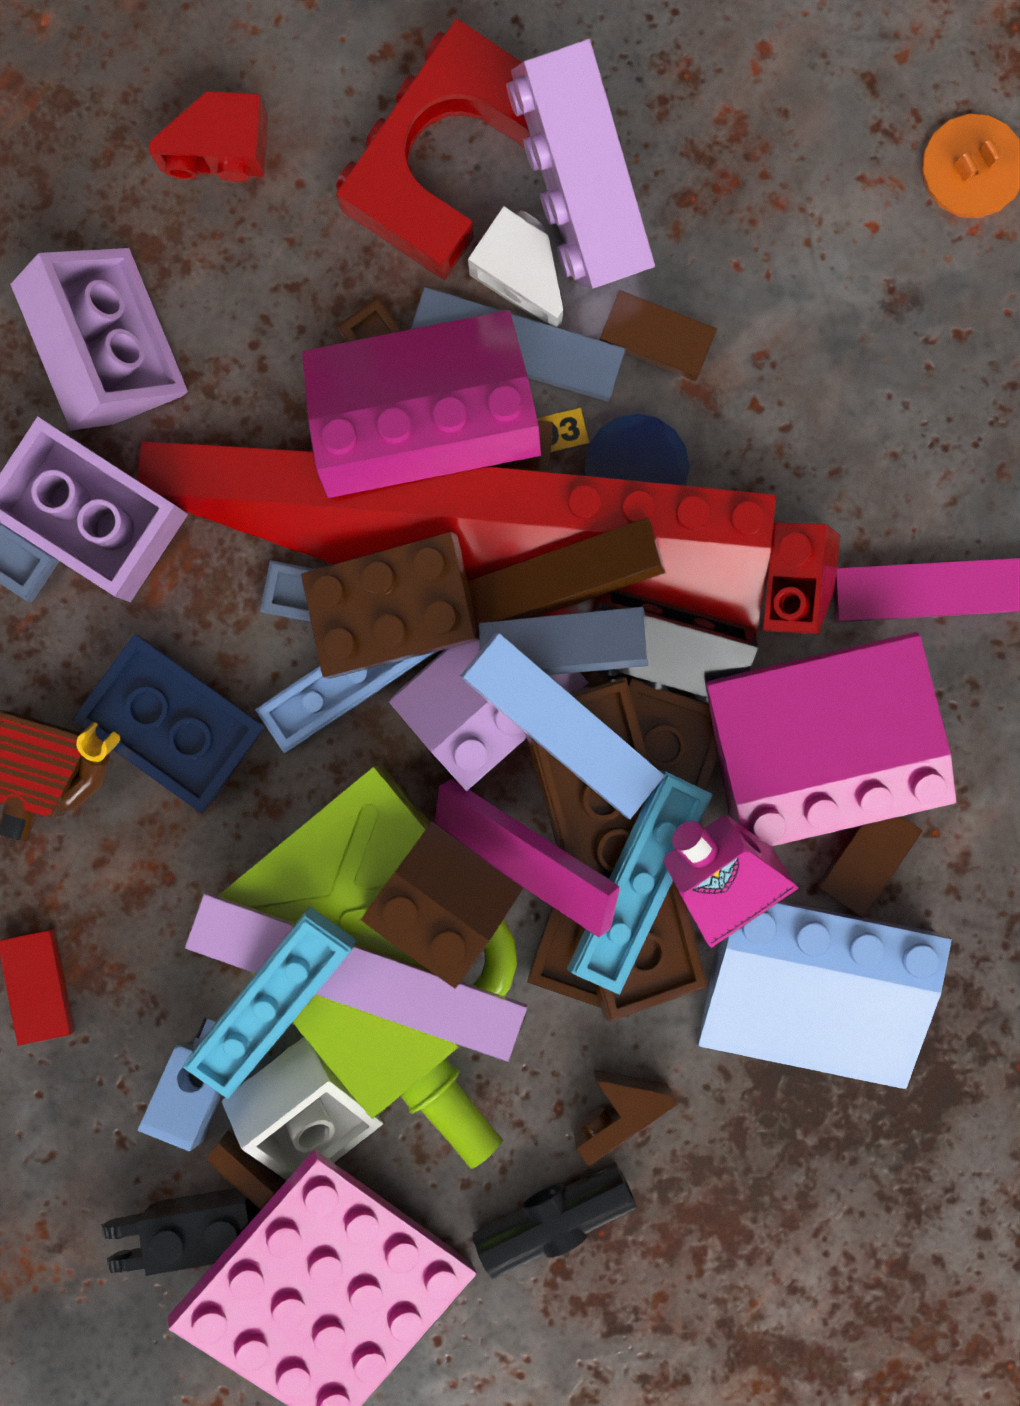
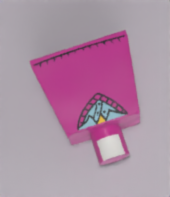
M721 816L705 828L695 821L683 823L675 830L672 836V844L675 849L666 854L663 860L680 895L711 948L798 889L773 848L729 816Z

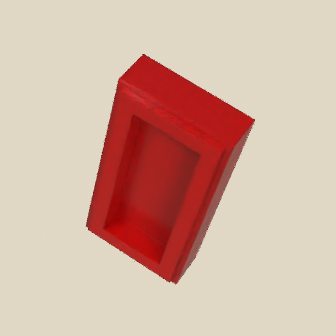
M55 928L1 939L0 959L17 1046L73 1034L75 1029Z

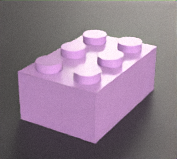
M38 416L0 473V523L111 595L128 602L133 600L188 515L159 494Z

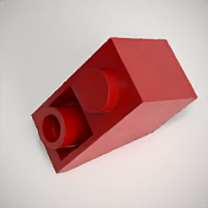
M206 91L149 142V153L160 171L165 172L166 175L172 178L183 180L194 179L197 177V174H214L229 182H246L249 180V176L264 177L268 114L260 94Z
M774 522L764 613V631L804 634L820 633L836 586L840 534L829 525Z

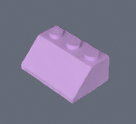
M129 248L38 253L11 283L70 431L113 425L180 398L188 392Z
M479 640L445 649L388 700L419 739L466 791L527 738L526 733L459 677L480 652ZM580 672L548 675L568 693L582 689L588 684V681Z

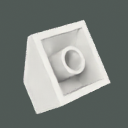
M305 1037L288 1047L276 1059L243 1082L229 1099L225 1097L222 1100L241 1149L286 1180L291 1177L314 1149L334 1163L383 1125L379 1115L373 1119L369 1117Z

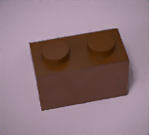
M432 821L360 921L456 989L495 934L523 890V886Z

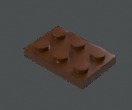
M452 532L301 574L323 678L332 679L479 640V631L458 536Z

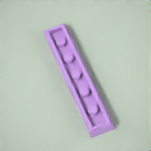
M207 892L203 895L185 949L256 973L296 923ZM356 944L316 993V995L507 1062L511 1056L527 1010V1004L462 981L454 989L428 969Z

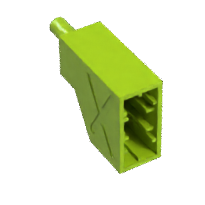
M383 765L372 767L218 896L294 923L300 919L310 906L357 940L356 945L425 968L360 921V919L430 825V822ZM503 919L495 934L484 948V967L481 975L472 985L505 996L511 988L515 975L517 954L515 938ZM316 994L292 1022L371 1119L376 1117L398 1097H401L409 1106L411 1114L420 1110L424 1113L470 1169L483 1163L502 1144L503 1139L455 1080L460 1073V1069L454 1068L446 1057L459 1047L458 1044Z

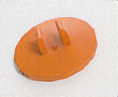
M965 114L948 120L933 133L923 152L921 175L927 193L940 208L958 217L979 219L998 213L1014 200L1020 190V139L1007 124L990 115Z

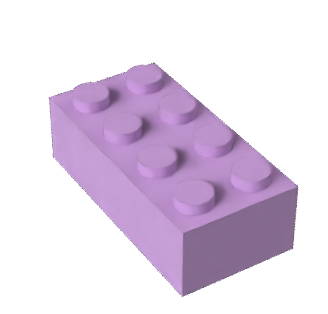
M590 38L524 61L510 70L513 81L506 83L509 100L515 115L520 116L524 114L530 137L523 139L524 147L532 170L540 169L547 191L540 193V199L548 223L550 225L556 223L561 234L563 244L556 246V250L565 277L572 276L575 283L594 289L655 267Z

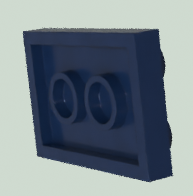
M134 634L72 719L73 722L84 730L93 722L98 723L95 732L102 742L112 732L118 733L120 741L113 749L116 753L201 814L206 813L267 728L263 723L138 634Z

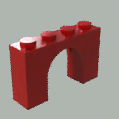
M457 18L446 34L440 31L432 39L425 54L426 63L416 77L411 74L404 80L395 98L397 105L387 120L380 118L376 121L366 139L367 149L357 163L351 161L345 166L336 183V189L338 190L336 196L341 212L444 281L474 239L473 222L428 192L413 177L408 167V161L414 142L428 126L438 120L451 116H469L482 120L523 148H525L523 139L530 137L524 114L520 116L515 115L506 87V83L513 81L510 70L522 62Z

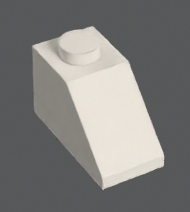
M503 206L468 258L469 275L539 322L559 328L562 324L563 305L549 236L544 233V226L529 213L519 211L515 214Z

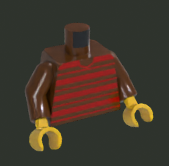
M0 710V803L5 804L0 819V835L11 839L28 841L36 814L46 817L64 816L67 811L78 809L103 787L110 760L109 753L119 743V734L112 732L102 742L96 736L95 731L98 726L96 722H93L83 732H78L12 711Z

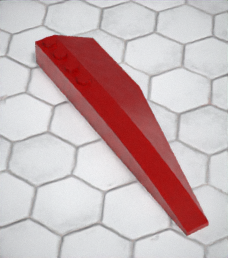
M141 442L137 476L138 482L186 513L200 518L203 517L242 533L250 534L287 549L318 558L332 565L452 532L458 536L467 581L649 518L653 525L666 573L618 590L752 627L755 637L757 636L772 545L776 495L482 467L328 498L316 469L314 452ZM596 597L539 617L592 612Z

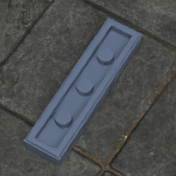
M424 287L411 329L501 312V310ZM511 314L528 378L609 403L625 348Z

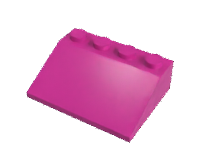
M510 310L302 351L308 422L316 469L328 498L541 456L537 416Z
M918 632L705 681L729 817L770 847L957 803L951 753L921 635Z

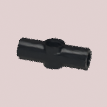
M614 1162L566 1187L563 1184H555L540 1190L522 1204V1209L473 1232L472 1239L485 1271L488 1272L493 1280L544 1254L547 1258H553L573 1250L583 1243L588 1236V1232L637 1209V1204L617 1163Z

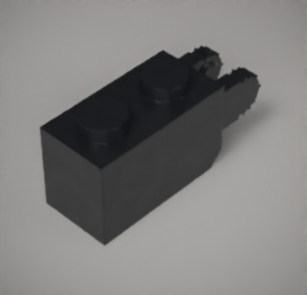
M237 1188L162 1200L149 1205L144 1213L109 1220L101 1224L105 1239H120L139 1235L141 1248L114 1253L107 1258L108 1270H110V1273H121L145 1269V1275L148 1276L213 1265L260 1212V1209Z

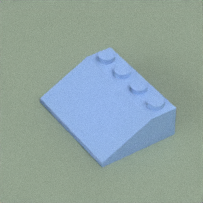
M781 900L717 944L697 1045L906 1089L942 992L952 939L929 930L866 917L862 918L856 915Z

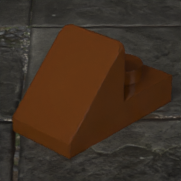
M594 1070L598 1085L614 1108L608 1112L604 1108H599L586 1116L578 1124L580 1131L574 1135L575 1145L588 1167L678 1105L673 1092L666 1083Z

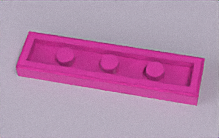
M1020 558L837 568L834 590L835 621L853 622L1020 612Z
M453 779L439 786L434 823L525 889L597 937H601L611 929L620 890L619 885L472 791H466Z

